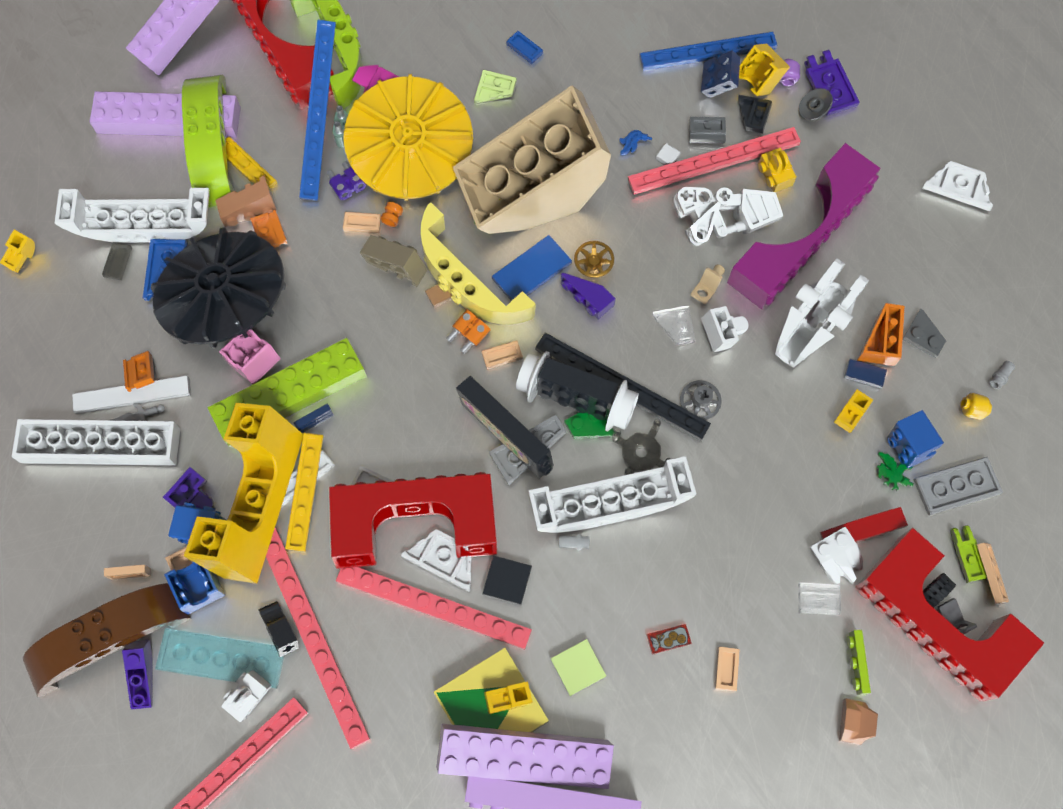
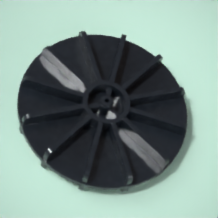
M225 227L219 229V234L208 236L197 242L193 237L189 238L192 244L179 252L173 259L166 257L164 262L167 266L162 271L158 281L151 284V290L153 291V313L159 324L168 334L178 339L182 344H208L211 348H216L219 342L230 340L241 334L244 338L249 337L247 334L248 330L257 325L266 315L272 317L275 314L272 308L276 304L281 291L286 288L284 267L278 252L269 242L257 236L252 230L247 233L228 232Z

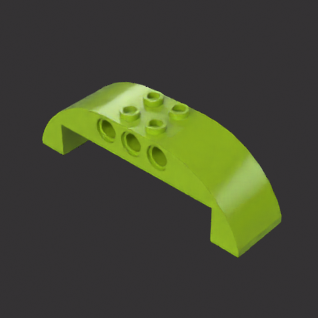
M290 0L297 17L317 11L320 20L336 22L333 47L344 71L330 76V85L337 105L342 106L344 110L352 103L361 89V85L352 81L358 68L363 66L359 50L361 46L357 39L358 33L355 27L352 28L351 18L349 14L345 15L338 0Z
M224 75L185 79L182 85L183 134L189 178L192 188H209L208 207L217 206L215 200L234 191V187L228 178L222 94H227Z

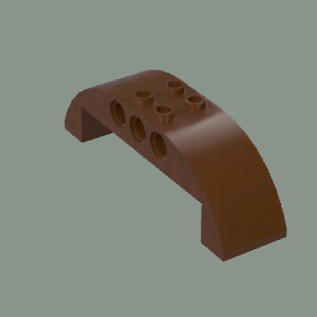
M168 583L149 586L105 603L48 633L25 652L23 662L36 695L40 698L58 689L57 681L165 625L175 628L192 618L190 614L188 615L179 609Z

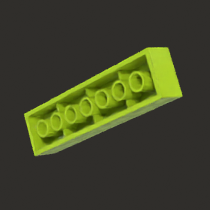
M345 338L207 408L224 439L236 403L271 406L281 416L286 418L367 376L349 340Z

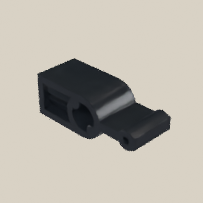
M278 601L258 609L280 657L299 649L297 638Z

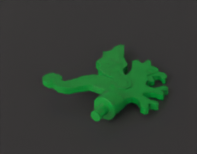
M878 453V456L884 462L880 466L877 465L879 470L878 478L881 479V476L889 480L883 484H886L888 487L890 483H893L892 490L896 489V491L899 490L897 483L904 486H913L914 483L910 482L909 478L903 476L905 470L912 469L913 467L907 468L905 464H900L897 467V462L888 453Z

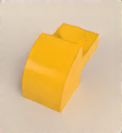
M14 229L5 244L8 249L2 257L0 264L18 273L26 258H32L35 251L34 241Z
M857 389L834 423L851 433L873 399Z
M528 681L484 693L489 714L512 710L533 703Z

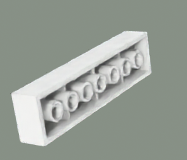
M18 419L12 458L20 463L176 465L180 427L174 421Z

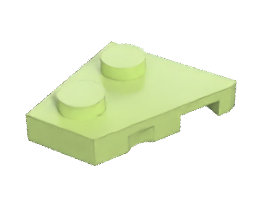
M483 70L474 103L478 104L512 97L517 78Z

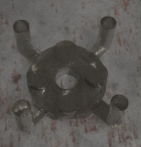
M654 420L648 434L635 433L627 440L620 437L621 431L619 429L614 430L612 440L623 447L622 457L625 465L628 467L625 469L623 476L634 474V472L651 470L655 466L664 467L666 460L660 459L661 446L655 439L661 425L660 420ZM642 448L646 451L647 455L639 457L636 454V450Z

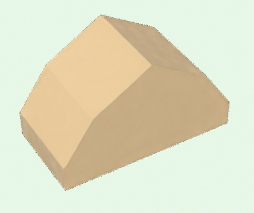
M572 85L456 164L453 169L477 228L488 234L527 230L579 212L606 180L611 154L583 93Z

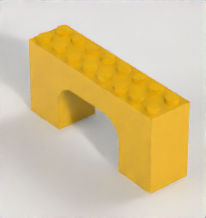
M236 403L223 440L240 452L244 468L227 520L197 516L184 557L223 579L257 584L301 447L303 434L271 406Z

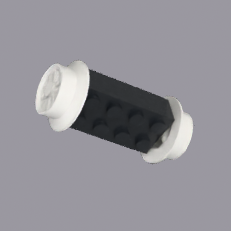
M548 351L541 357L531 353L527 355L518 375L516 389L527 393L528 402L531 403L536 395H540L545 400H553L561 406H569L580 413H588L599 420H606L605 431L607 432L613 426L624 430L627 428L639 393L628 389L627 380H624L620 386V384L549 359L550 353Z

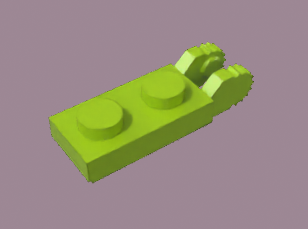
M968 525L962 527L966 540L963 542L958 529L951 528L952 540L955 543L954 546L966 583L987 579L977 541L974 539Z

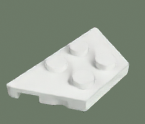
M952 161L947 163L942 170H939L923 186V189L990 211L993 207L988 196L990 191L986 184L985 172Z
M436 529L427 538L420 540L414 547L401 554L402 558L467 592L470 591L471 556L457 558L455 538Z

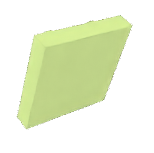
M587 639L551 658L569 696L606 677Z

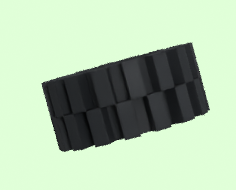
M942 573L923 590L924 597L934 608L956 587V584L945 573Z

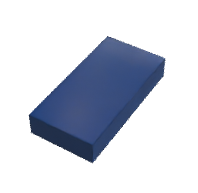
M519 31L506 41V45L531 64L543 54V49Z

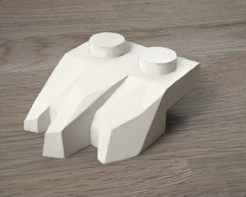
M846 527L810 547L820 562V566L826 576L836 586L840 583V576H844L853 584L856 580L853 569H863V557L858 545Z

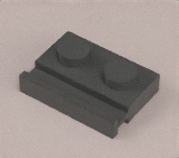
M690 117V143H725V117Z

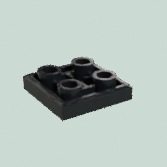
M493 555L482 595L522 605L532 566Z

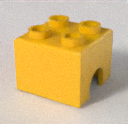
M767 43L754 45L740 64L739 79L749 81L754 87L750 90L756 96L768 95L790 66Z

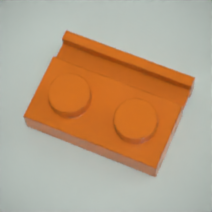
M276 210L269 214L267 212L250 218L257 236L265 239L274 248L284 243L288 244Z
M149 351L133 356L131 360H123L125 388L128 392H131L133 388L139 389L155 383L153 360Z

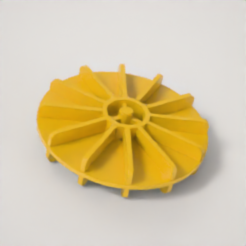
M408 74V77H397L383 82L378 80L375 86L371 87L358 100L353 102V107L348 114L344 127L345 152L356 175L376 193L379 192L389 197L404 199L405 201L427 197L435 193L437 195L440 194L441 190L457 179L453 167L471 155L473 146L472 124L464 104L449 89L444 87L443 83L413 77L412 74Z

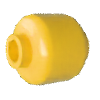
M969 393L960 403L962 413L966 417L977 420L987 417L992 410L989 398L977 393Z

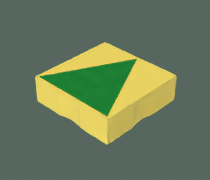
M503 648L434 691L436 698L452 725L534 732L549 722L531 690L533 703L516 709L489 714L484 695L485 692L525 682L506 648Z

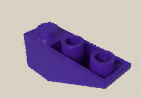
M566 273L561 274L562 287L566 291L569 290L573 294L574 299L579 304L582 303L591 316L600 319L614 307L616 298L604 286Z
M150 640L134 641L126 645L122 650L130 708H151L153 658Z

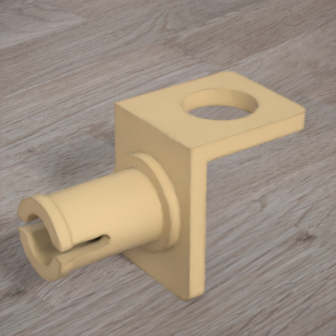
M718 264L714 266L713 270L707 267L699 284L690 295L703 304H707L723 278L724 267ZM703 290L707 293V296L701 297L697 291Z

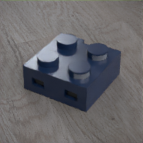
M731 50L722 54L718 59L714 57L703 62L701 92L708 98L737 88L739 83L740 56Z

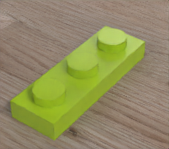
M853 630L847 636L848 648H851L852 653L850 667L854 669L855 676L853 678V688L857 690V695H866L871 693L863 632L862 630Z

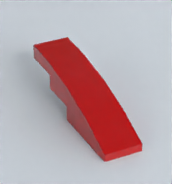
M898 507L820 532L823 540L846 527L854 541L859 543L869 538L884 535L887 532L905 528L908 524L902 508Z

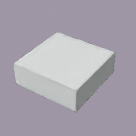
M665 144L657 154L656 160L664 165L674 163L679 158L681 152Z

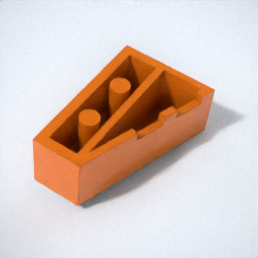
M885 303L875 320L857 361L895 366L902 356L905 306Z

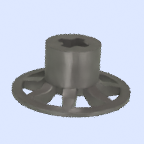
M702 380L693 381L686 385L680 396L682 408L687 410L686 406H696L695 415L698 414L700 408H703L707 416L699 417L704 420L715 416L722 403L719 390L713 384ZM697 385L694 392L688 390L691 386ZM713 391L716 393L718 401L712 399ZM687 393L692 397V400L684 403V394ZM709 404L717 405L713 413L710 412Z

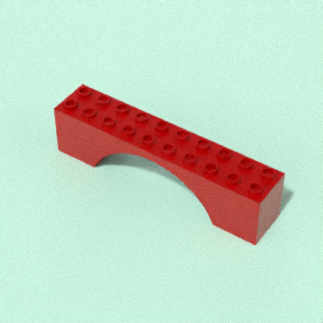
M232 0L234 4L237 3V9L241 16L244 15L246 17L244 20L248 28H252L256 41L259 40L263 53H267L268 61L271 66L274 65L276 68L275 72L279 79L282 78L286 91H290L294 104H298L301 110L308 107L315 45L292 44L272 34L263 24L264 13L270 0ZM331 85L329 86V96L333 95Z

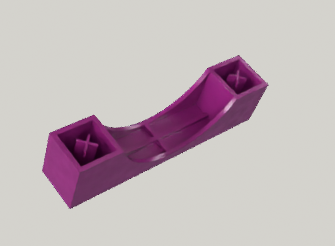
M845 143L823 167L815 184L823 203L822 224L810 235L787 244L755 242L733 266L727 283L760 309H763L765 305L770 306L775 300L776 294L778 292L781 293L785 289L789 279L791 281L794 279L799 268H803L809 261L808 258L817 253L821 243H825L830 238V233L839 228L842 220L852 213V208L861 203L865 194L870 193L879 178L877 174L881 168Z

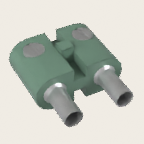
M337 106L333 125L334 141L339 148H345L344 127L348 113L343 110L342 106Z

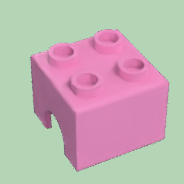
M250 329L247 331L249 337L244 338L241 334L232 338L219 353L233 369L253 385L281 358L264 339L261 340Z

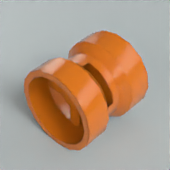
M387 202L385 213L381 215L380 221L387 226L396 227L399 222L398 218L403 213V208L397 203Z

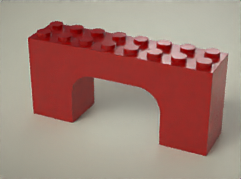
M478 472L467 476L466 474H457L454 477L439 475L431 479L417 477L415 480L396 479L394 482L379 480L370 484L357 482L354 485L336 484L334 487H329L331 557L336 569L377 565L376 531L384 521L398 517L433 514L445 516L454 526L457 558L497 555L491 474Z
M911 528L900 536L857 584L858 592L864 598L870 599L879 612L889 616L892 624L898 628L901 627L910 640L919 643L922 646V650L928 656H933L939 661L938 664L942 669L950 671L960 685L970 689L974 698L983 702L998 699L1043 646L1044 642L1012 614L996 619L978 641L963 635L926 601L923 594L925 578L945 555L914 528Z

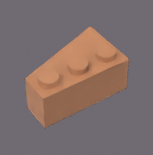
M265 176L260 177V181L253 185L250 183L246 184L245 189L239 192L234 190L215 200L220 219L225 227L235 226L244 221H251L250 218L267 212L268 214L272 213L273 210L277 212L273 195Z

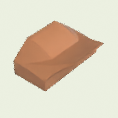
M845 698L843 700L839 741L862 745L865 740L876 737L878 713L871 710L865 702Z

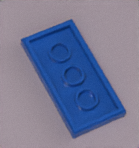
M548 235L492 275V279L512 301L522 291L528 296L569 266L572 260L553 238Z

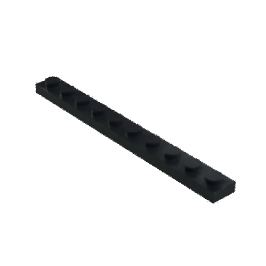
M547 333L543 334L535 347V350L542 354L548 351L552 360L620 384V386L624 380H627L628 389L639 393L636 406L699 441H702L711 425L710 422Z

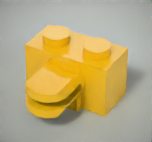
M778 148L761 155L758 169L764 174L766 184L773 192L793 186L797 176L784 150Z

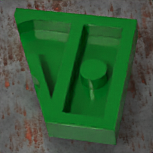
M578 413L564 420L573 439L607 436L613 438L616 436L613 428L608 432L605 431L606 420H599L588 413Z

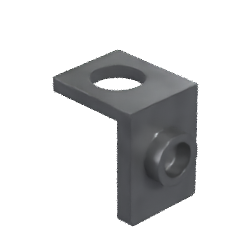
M955 598L937 606L939 613L957 629L968 626L965 629L959 630L963 635L977 628L975 623L964 620Z

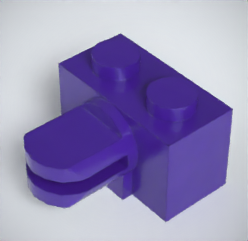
M191 467L186 470L163 496L173 507H176V505L183 506L184 503L194 504L203 509V506L213 508L214 505L213 499L201 489L207 480Z

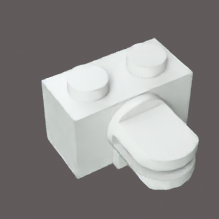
M726 306L710 309L701 318L713 352L730 349L739 341L738 335H742L749 326L748 321L743 316H730Z
M254 670L248 673L244 672L236 681L238 686L234 690L230 689L223 698L225 702L221 707L239 722H242L249 716L272 686Z

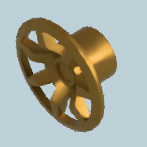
M600 241L585 242L575 252V266L580 273L587 277H602L613 268V251L608 245ZM592 245V253L583 248ZM596 245H600L605 249L597 253ZM579 252H581L586 258L578 260ZM609 252L611 260L603 259L602 257ZM579 264H584V268L586 271H584ZM603 264H610V266L605 271H603Z

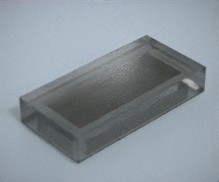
M112 242L103 269V277L122 280L132 250L131 245Z

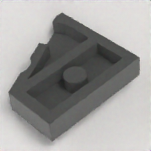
M922 309L919 310L903 337L904 341L934 358L939 355L946 343L945 338Z

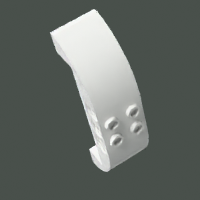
M190 188L189 199L85 200L78 189H59L55 224L74 234L109 242H150V239L185 240L198 235L206 227L210 190L209 188Z
M684 456L666 460L664 467L551 492L549 487L546 486L529 490V496L537 530L556 533L583 530L650 515L696 496V491L687 458Z

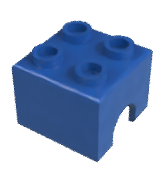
M923 410L898 421L887 438L890 447L895 448L899 461L901 464H905L907 468L932 458L936 454L934 450L940 448L944 443Z
M184 503L183 506L176 505L168 536L173 539L178 538L179 542L188 544L197 516L221 520L226 519L221 516V512L215 511L216 509L203 506V509L191 503Z
M193 561L186 568L180 570L173 569L164 574L179 609L188 615L225 596L216 574Z

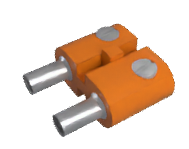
M466 309L452 325L454 330L446 339L452 342L459 333L464 336L468 341L460 351L465 354L472 345L477 346L491 329Z

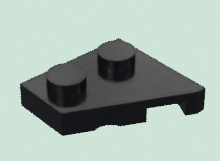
M739 95V105L745 130L763 134L772 107V101Z

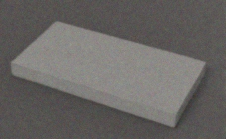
M988 456L913 479L928 516L1003 493Z

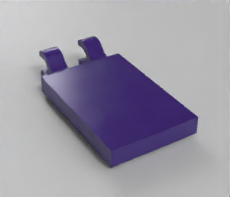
M830 50L822 52L823 55L820 56L822 64L820 65L817 64L814 55L806 57L807 61L804 64L807 70L805 73L813 90L819 88L826 89L833 97L832 106L825 114L826 117L859 105L860 101L839 58L833 59Z

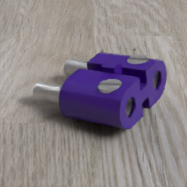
M347 161L342 163L345 169L343 175L337 174L335 176L332 170L327 171V175L330 178L329 184L340 200H346L352 196L354 191L358 193L366 187V184L356 175Z

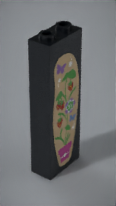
M471 375L456 387L461 404L539 479L552 471L554 464L551 451Z

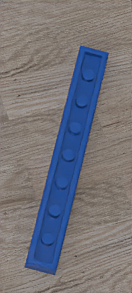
M774 32L643 52L640 53L639 57L642 69L646 71L707 61L714 57L718 59L722 54L731 50L737 55L748 54L752 47L758 44L767 43L773 50L777 49L778 45Z

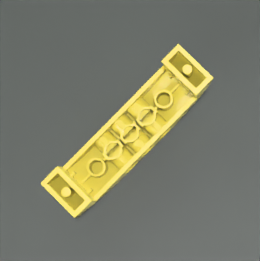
M430 202L424 211L421 222V240L427 267L439 283L440 289L444 292L448 291L452 295L451 299L457 305L461 304L479 319L490 323L513 325L533 319L535 317L536 304L523 291L505 306L436 238L445 230L444 215Z

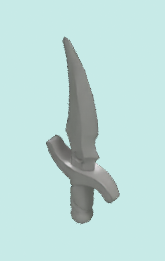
M134 403L133 406L138 408V412H128L108 421H147L148 416L164 411L165 407L160 404L144 410L141 405Z

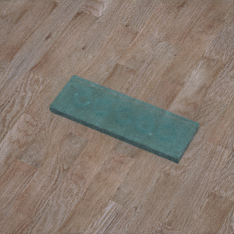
M165 628L155 669L236 682L244 672L248 673L254 670L272 685L271 688L277 689L284 656H279L274 645Z

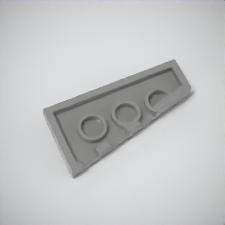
M556 415L529 429L548 449L566 433V429ZM504 444L489 452L508 485L528 468Z

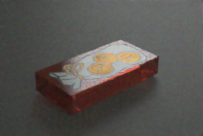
M686 624L646 635L652 655L692 644Z

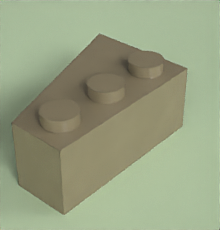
M370 235L360 251V254L367 263L385 272L391 270L398 274L397 278L402 280L405 277L411 280L412 285L416 287L428 270L414 247L403 246L397 241H388L382 236Z

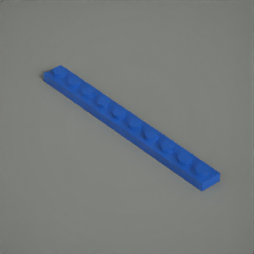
M317 20L299 196L300 199L318 201L336 27V22Z

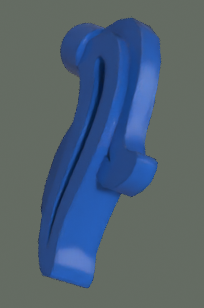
M639 130L631 131L624 139L620 138L619 140L621 144L625 145L623 150L620 151V155H627L630 151L631 153L635 152L638 141L652 140V137Z

